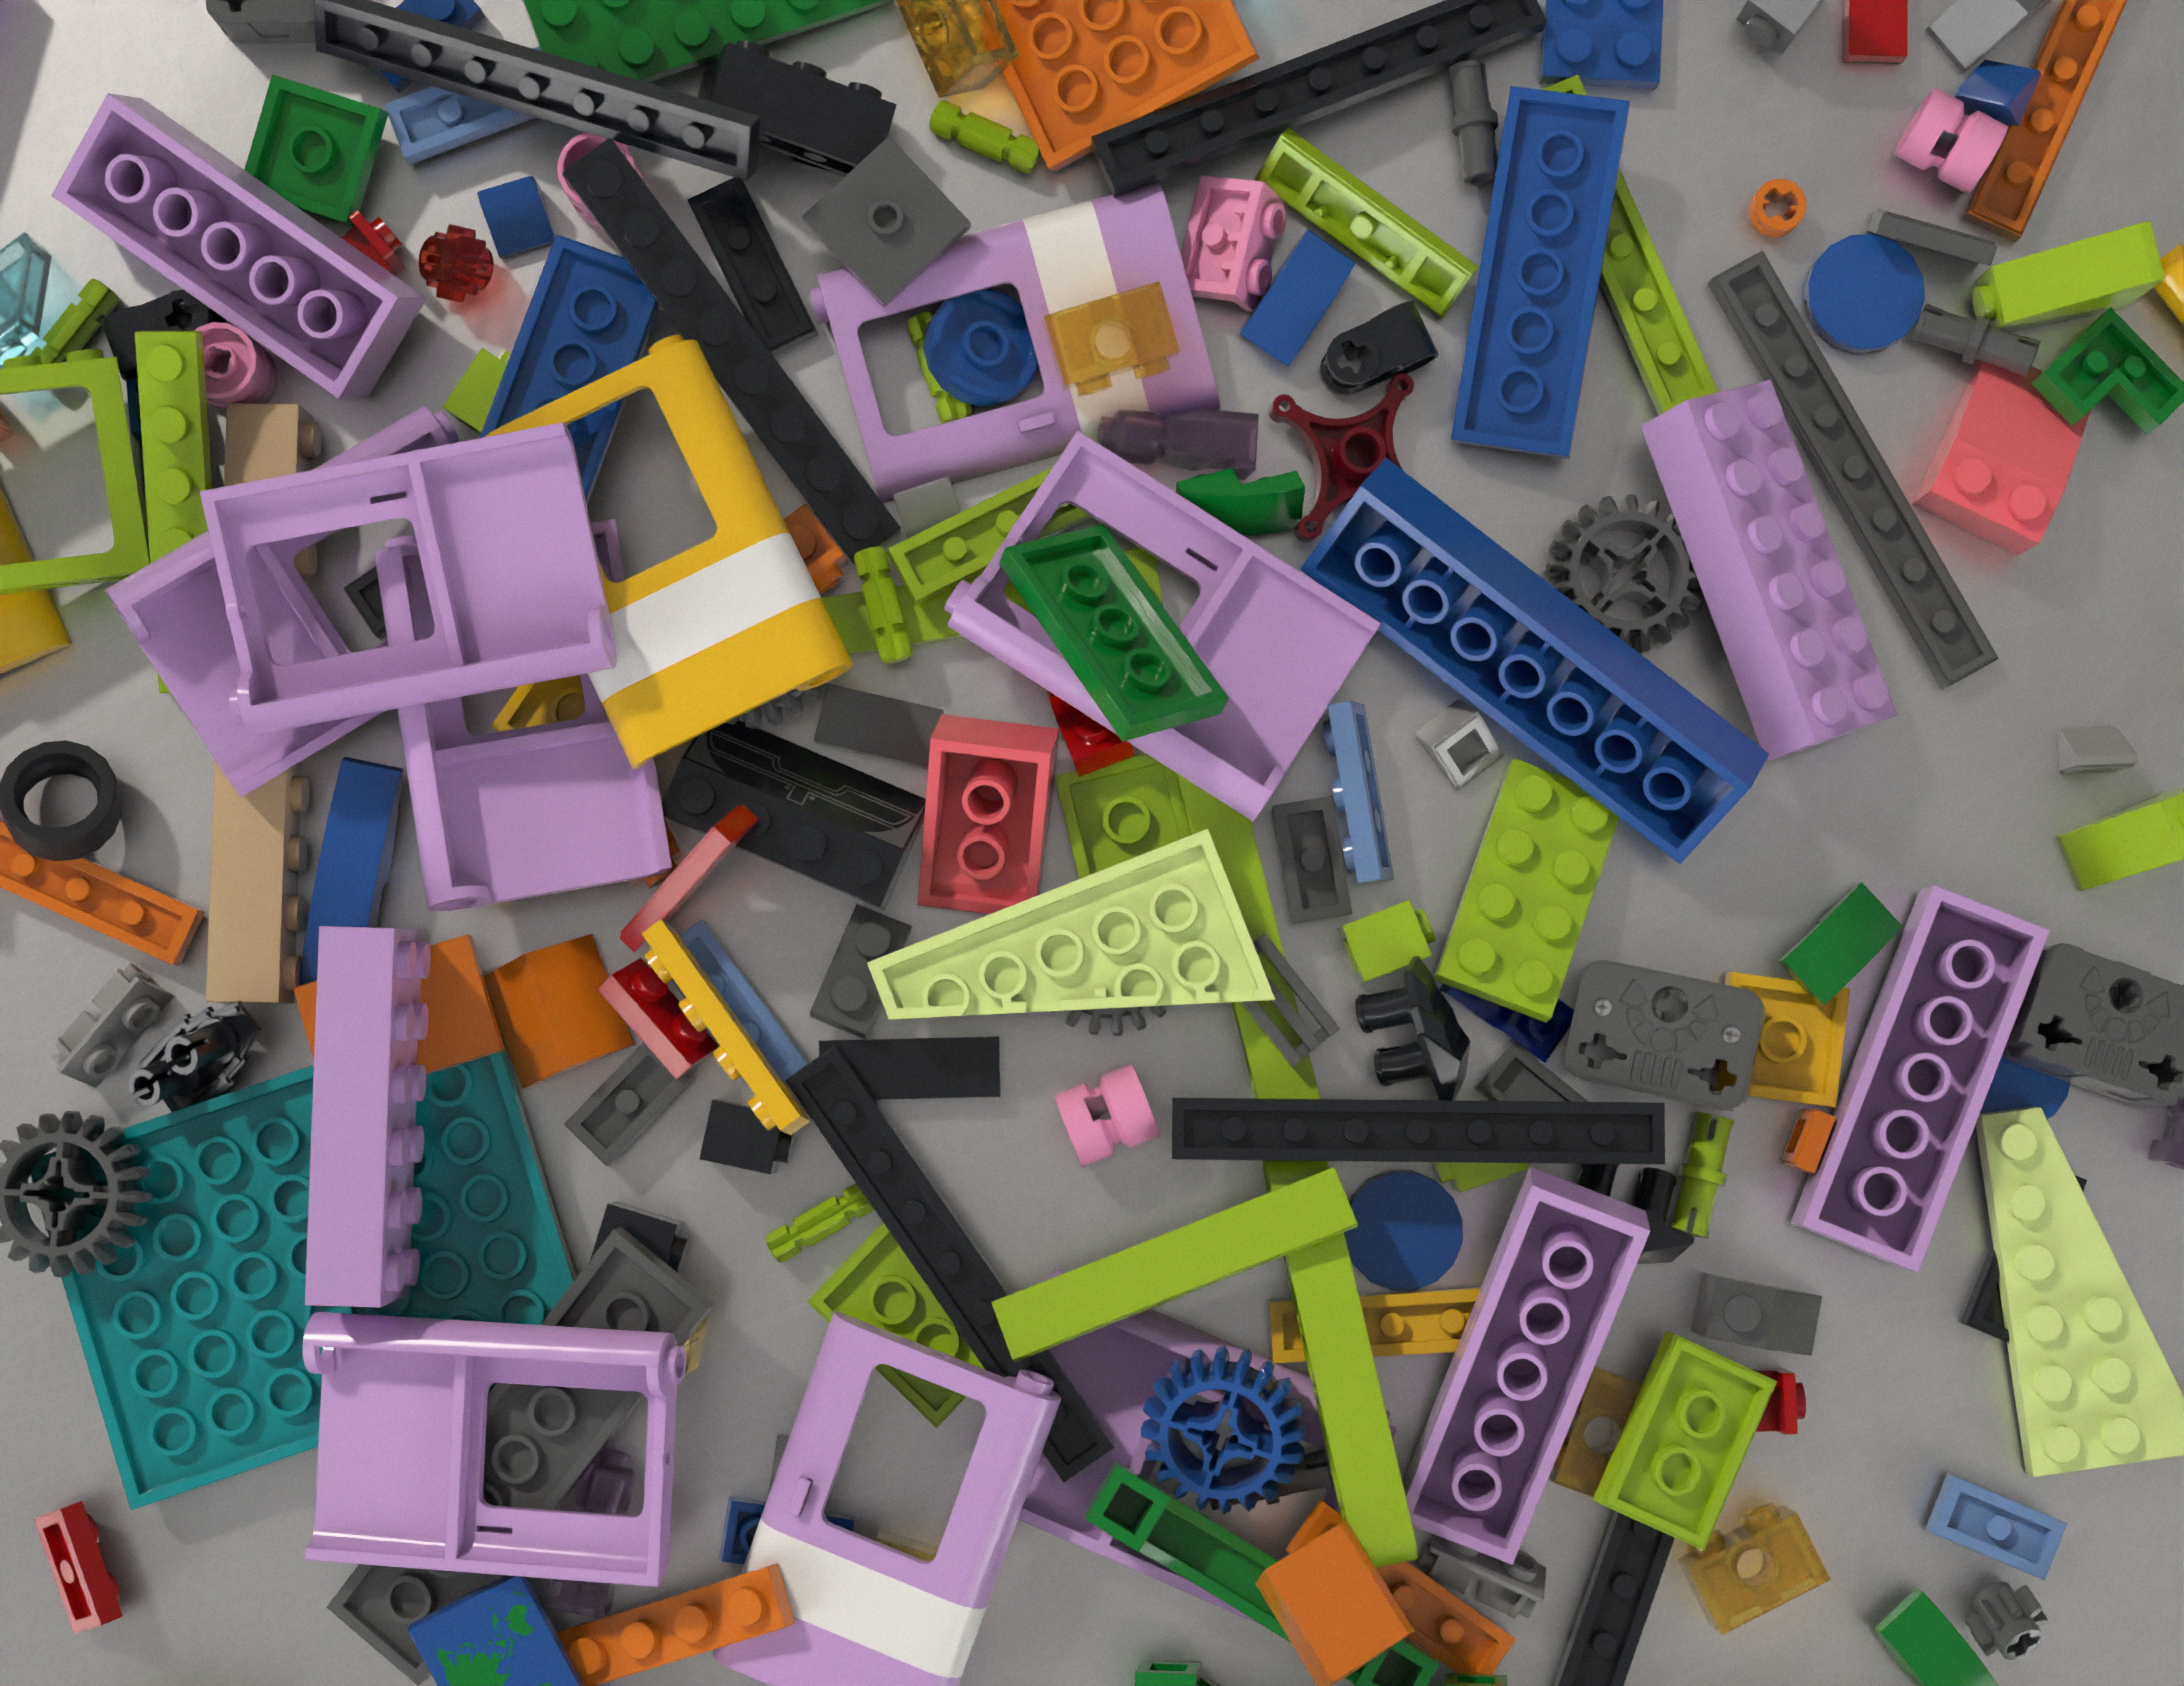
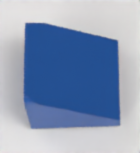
M1984 59L1959 87L1955 98L1964 102V113L1968 116L1979 110L2003 124L2018 127L2041 77V72L2036 69Z
M533 176L484 189L477 193L500 259L553 243L555 238L541 188Z

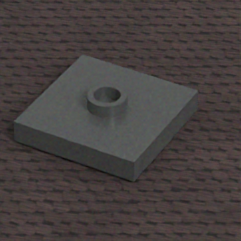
M889 136L801 216L803 223L884 308L971 228V222Z

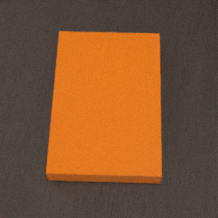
M466 934L431 945L429 976L427 979H421L420 1003H426L428 1007V1032L425 1040H418L416 1064H423L425 1066L426 1075L505 1051L472 936ZM317 981L293 988L313 1060Z

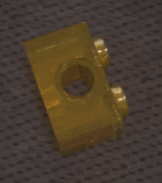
M896 0L938 98L984 89L1019 57V53L995 0Z
M1160 281L1043 316V327L1062 390L1076 387L1079 397L1113 387L1111 376L1133 370L1136 380L1170 370L1168 359L1177 357L1180 352ZM1106 327L1119 328L1126 334L1129 341L1127 353L1119 358L1104 356L1096 346L1095 338L1097 333Z
M1595 1365L1550 1473L1549 1479L1552 1482L1594 1497L1642 1387V1382ZM1596 1417H1608L1613 1429L1610 1440L1601 1447H1588L1584 1438L1587 1424Z
M1774 1503L1761 1505L1742 1516L1741 1520L1744 1525L1725 1535H1722L1720 1530L1713 1531L1704 1551L1688 1544L1687 1547L1690 1552L1677 1558L1709 1624L1721 1635L1831 1580L1798 1513L1787 1506L1782 1505L1776 1508ZM1751 1549H1760L1763 1555V1566L1759 1573L1751 1578H1740L1737 1564L1741 1555Z

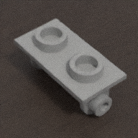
M132 963L124 971L117 968L111 979L93 998L92 1002L104 1013L101 1018L97 1020L91 1013L83 1010L64 1034L54 1042L57 1049L51 1057L59 1064L57 1070L60 1073L96 1088L105 1076L114 1071L122 1056L140 1035L155 1023L159 1013L174 997L170 992L147 982L149 976Z
M1432 1534L1431 1545L1425 1544L1419 1555L1417 1567L1426 1570L1425 1574L1435 1581L1462 1594L1467 1590L1473 1577L1482 1580L1475 1594V1600L1514 1619L1518 1614L1529 1618L1536 1602L1542 1604L1544 1600L1546 1567L1538 1564L1532 1556L1524 1551H1518L1515 1561L1511 1565Z

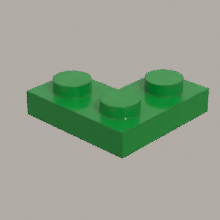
M2111 307L2101 314L2031 382L2038 392L2071 426L2081 420L2108 395L2148 435L2158 428L2184 402V382Z

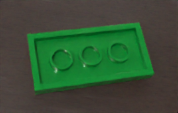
M1104 524L1005 547L999 565L1122 742L1222 713L1229 697Z

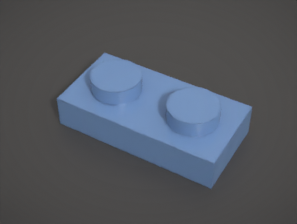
M1947 1473L1925 1529L2045 1580L2067 1523Z

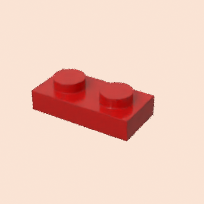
M642 958L612 974L597 989L676 1080L704 1062L719 1047L709 1036L706 1028L701 1032L696 1030L678 1004L680 1001L668 989L667 983L665 984Z
M80 1501L34 1518L33 1520L73 1633L102 1626L123 1617L118 1604L120 1599L118 1583L112 1573L106 1570L98 1547L100 1539L98 1527L92 1516L86 1513L83 1502Z

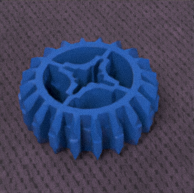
M1225 1345L1217 1348L1213 1362H1210L1207 1355L1199 1349L1194 1351L1191 1356V1367L1180 1359L1174 1361L1169 1369L1171 1378L1159 1376L1153 1386L1157 1396L1148 1397L1144 1404L1143 1411L1150 1419L1143 1422L1140 1429L1141 1437L1153 1441L1146 1448V1461H1164L1156 1474L1158 1482L1168 1481L1175 1477L1178 1480L1174 1491L1176 1499L1186 1496L1189 1490L1197 1493L1196 1506L1199 1511L1205 1509L1210 1498L1218 1499L1219 1508L1223 1515L1231 1511L1234 1499L1238 1498L1242 1506L1249 1512L1256 1506L1258 1500L1257 1493L1271 1501L1277 1496L1279 1490L1277 1482L1286 1485L1292 1482L1295 1475V1469L1292 1464L1301 1463L1305 1454V1448L1299 1441L1306 1438L1308 1425L1306 1422L1296 1419L1302 1414L1304 1404L1302 1399L1286 1398L1292 1388L1290 1377L1281 1378L1274 1383L1270 1380L1275 1367L1272 1360L1266 1361L1257 1370L1250 1366L1252 1353L1249 1349L1242 1351L1238 1362L1230 1361L1229 1351ZM1214 1389L1226 1390L1224 1397L1213 1403L1196 1400L1195 1404L1192 1405L1184 1402L1191 1396L1203 1391ZM1245 1397L1251 1400L1263 1412L1271 1430L1265 1429L1264 1422L1253 1418L1246 1411L1244 1405ZM1227 1409H1230L1232 1413L1228 1425L1232 1427V1431L1229 1437L1226 1436L1222 1449L1218 1450L1217 1444L1220 1434L1216 1430L1219 1423L1223 1422ZM1179 1430L1184 1431L1183 1438L1197 1443L1202 1449L1204 1461L1197 1458L1187 1448L1180 1436ZM1255 1455L1263 1457L1258 1462L1247 1467L1223 1469V1465L1232 1458L1242 1457L1252 1460Z

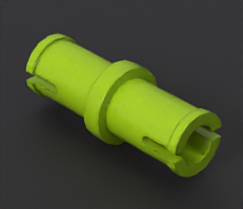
M1696 1112L1694 1117L1696 1120L1686 1164H1679L1677 1176L1682 1178L1673 1223L1670 1226L1686 1232L1690 1213L1692 1210H1695L1697 1214L1692 1236L1708 1239L1710 1234L1708 1231L1718 1187H1725L1727 1175L1722 1173V1168L1734 1121L1718 1116L1714 1137L1712 1140H1709L1707 1136L1712 1114Z

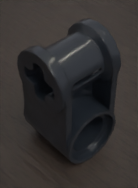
M182 289L172 291L167 295L144 304L127 307L111 313L102 320L101 324L114 357H117L121 378L126 381L138 378L135 332L187 331L185 328L191 324L193 326L192 331H194L196 328L211 322L227 323V320ZM197 312L200 314L199 316L192 319V313Z
M1408 301L1396 305L1375 316L1370 321L1342 332L1335 337L1321 360L1319 372L1323 384L1329 391L1336 395L1348 397L1386 380L1393 379L1400 373L1409 374L1436 359L1439 353L1414 301ZM1343 354L1348 361L1358 359L1361 362L1356 374L1350 366L1342 369L1339 367L1338 362Z

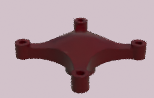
M1403 373L1396 375L1387 384L1386 394L1383 399L1372 409L1354 417L1334 419L1317 416L1302 409L1287 394L1277 396L1269 405L1268 415L1274 422H1285L1302 437L1315 467L1316 495L1313 506L1308 515L1300 520L1294 529L1295 536L1300 542L1310 543L1321 534L1323 523L1328 515L1338 506L1349 502L1362 483L1385 458L1402 469L1394 449L1393 424L1401 402L1414 389L1413 379L1409 375ZM1279 406H1282L1285 409V412L1281 411ZM1305 526L1310 527L1311 532H1308Z

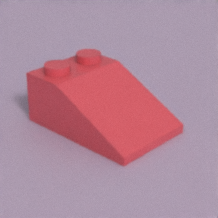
M1979 361L1912 505L2016 555H2020L2038 545L2066 488L2090 412L2071 426L2031 384L2043 371L2032 366L2026 378L2010 372V370Z
M941 714L930 738L917 905L992 914L1039 895L1054 788L1059 738L1058 728Z

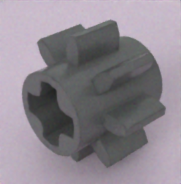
M1995 1582L1982 1588L1972 1598L1970 1608L1975 1615L1965 1619V1623L1986 1656H1990L1999 1650L2005 1659L2015 1660L2028 1655L2042 1642L2043 1632L2038 1626L2046 1623L2048 1619L2042 1611V1606L2027 1585H2023L2014 1592L2007 1582Z

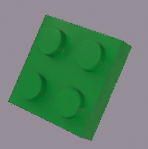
M272 74L244 170L299 209L355 226L349 216L356 210L360 212L389 113L381 108Z

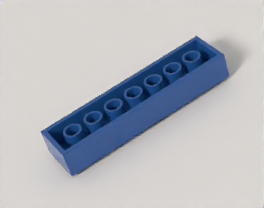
M1387 458L1381 462L1358 488L1300 568L1301 571L1315 582L1380 622L1381 624L1377 630L1679 864L1687 858L1752 787L1769 756V753Z

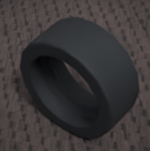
M67 740L43 742L19 754L6 767L0 781V810L5 825L15 843L36 857L51 861L80 859L99 850L114 835L122 816L121 795L114 772L103 756L86 745ZM71 774L86 778L92 782L97 791V805L84 820L73 825L57 828L37 825L29 820L24 811V798L26 794L38 782L51 776Z

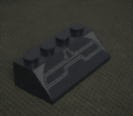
M738 720L734 725L723 723L693 739L679 762L663 799L662 809L665 818L706 835L716 823L735 807L744 805L759 820L736 844L735 848L885 911L924 821L926 799L762 729L748 728L745 726V722Z

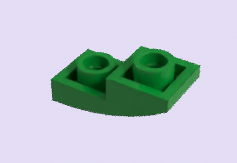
M1233 468L1210 474L1197 475L1193 478L1176 482V493L1238 533L1247 536L1295 529L1296 524L1302 520L1305 485L1297 471L1272 477H1263L1253 482L1240 484Z
M1859 882L1816 922L1817 925L1789 950L1778 963L1818 1006H1823L1875 957L1900 930L1902 925L1862 882Z
M1917 1588L1873 1628L1900 1669L1916 1679L1920 1686H1999L1952 1623L1928 1596Z

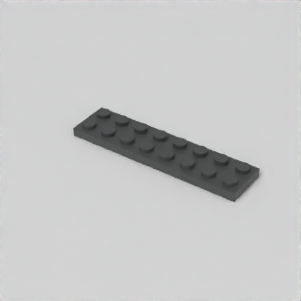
M620 1226L613 1229L541 1325L672 1333L676 1338L677 1346H683L715 1304ZM496 1383L488 1394L483 1483L485 1501L493 1506L558 1510L645 1395L633 1391ZM359 1564L326 1608L419 1686L429 1678L431 1673L408 1632L410 1624L506 1575Z

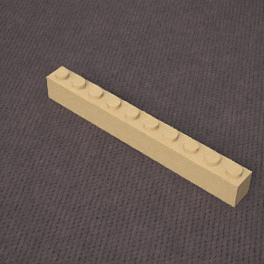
M227 403L224 487L312 470V458H318L321 451V431L319 424L313 422V416L299 404ZM316 544L300 552L294 559L295 568L307 586L308 575H314L317 569ZM214 760L206 1002L235 1003L241 1001L242 1003L294 1004L293 988L300 986L299 977L302 957L296 955V931L303 930L306 919L305 900L303 896L298 895V872L305 871L308 859L305 836H299L300 812L307 811L310 799L308 778L301 776L302 761L240 798Z

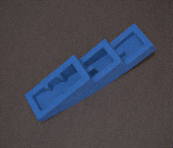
M344 757L341 760L313 888L299 977L300 986L317 981L319 926L378 928L382 888L390 879L404 768L350 757Z

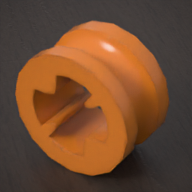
M1773 179L1766 182L1752 197L1748 207V218L1752 227L1759 234L1768 238H1780L1788 235L1803 219L1806 212V198L1803 190L1796 183L1787 179ZM1770 196L1775 202L1785 199L1789 203L1790 208L1784 216L1790 219L1784 221L1779 214L1769 218L1764 210L1770 201L1764 198Z

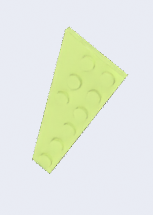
M1208 829L867 962L889 1020L1275 1000Z
M2032 1106L1979 1114L1976 1130L1993 1249L1996 1252L2000 1272L1998 1284L2004 1326L2009 1331L2010 1340L2009 1343L2007 1342L2025 1472L2032 1477L2183 1456L2184 1395L2042 1108Z

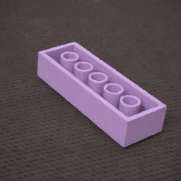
M107 94L51 195L338 399L369 397L427 299L143 98Z
M1771 380L1686 400L1642 424L1640 427L1760 747L1769 753L1766 762L1850 734L1898 715Z
M1936 885L1918 892L1840 1093L1836 1108L1833 1111L1832 1116H1835L1836 1120L1815 1174L1809 1173L1790 1224L1899 1268L1919 1272L2050 930Z
M319 926L305 1305L382 1307L409 1295V1287L415 1286L418 1281L420 1256L418 1249H411L412 1224H418L421 1217L422 1193L420 1187H413L414 1162L420 1163L423 1157L424 1131L422 1126H415L416 1101H423L426 1092V1069L423 1064H416L418 1040L426 1039L429 1024L427 1004L420 1003L421 979L428 978L431 966L430 945L428 942H422L423 930Z
M1529 1167L1402 1482L1414 1527L1513 1565L1651 1231L1645 1210Z

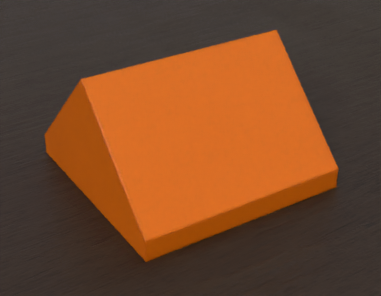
M593 934L525 953L484 975L495 1018L522 1089L529 1088L636 1045L628 1024L597 990L610 976Z
M1347 1521L1338 1524L1265 1569L1255 1583L1317 1686L1336 1685L1415 1632Z

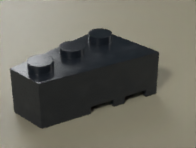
M737 41L736 45L728 42L705 69L697 98L760 116L759 146L762 145L793 156V164L840 177H845L888 137L897 104L881 99L882 92L870 85L858 82H850L848 86L827 79V72L818 66L799 61L793 62L792 65L770 58L771 52L767 48L749 41Z

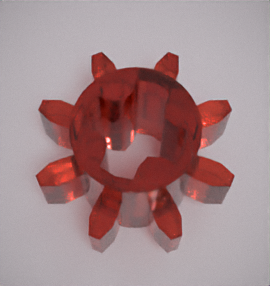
M449 224L446 234L435 232L434 236L428 237L423 243L419 254V271L422 278L427 280V286L437 288L436 297L463 303L466 294L476 296L478 291H482L489 284L493 273V256L491 251L486 248V241L475 239L476 230Z

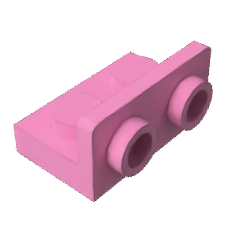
M1200 175L1181 250V257L1192 297L1234 301L1244 311L1252 312L1270 287L1272 280L1271 260L1276 240L1282 236L1285 229L1286 211L1285 202L1265 182Z

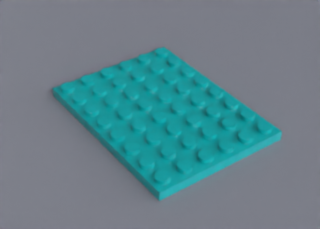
M505 1051L426 1075L423 1101H416L415 1126L423 1127L424 1151L421 1162H414L413 1187H420L422 1210L419 1223L412 1224L411 1249H418L420 1256L419 1277L417 1284L409 1287V1295L382 1307L305 1305L314 1065L124 1128L125 1135L119 1148L129 1144H137L141 1152L136 1159L130 1162L131 1166L148 1167L151 1171L147 1178L136 1181L137 1190H147L153 1195L151 1201L139 1202L135 1205V1211L143 1213L148 1221L144 1226H126L133 1235L135 1243L129 1248L114 1245L117 1255L115 1262L103 1265L96 1260L94 1272L80 1275L73 1267L70 1275L61 1277L130 1510L318 1447L322 1374L310 1373L306 1369L302 1347L307 1323L316 1312L541 1325L577 1277ZM83 1148V1157L89 1158L88 1168L91 1177L99 1184L108 1185L106 1174L99 1161ZM56 1151L44 1155L34 1166L30 1174L33 1183L45 1176L48 1171L50 1158L56 1157ZM61 1186L60 1190L44 1191L45 1195L60 1196V1199H66L69 1202H73L74 1198L90 1197L88 1192H74V1188H67L65 1186ZM99 1204L90 1209L85 1218L84 1229L78 1230L77 1242L85 1238L97 1227L106 1211L107 1204ZM47 1230L48 1235H49V1238H50V1237H51V1231H48V1230ZM319 1347V1348H320V1355H321V1353H322L323 1347ZM493 1383L490 1388H493L496 1383Z

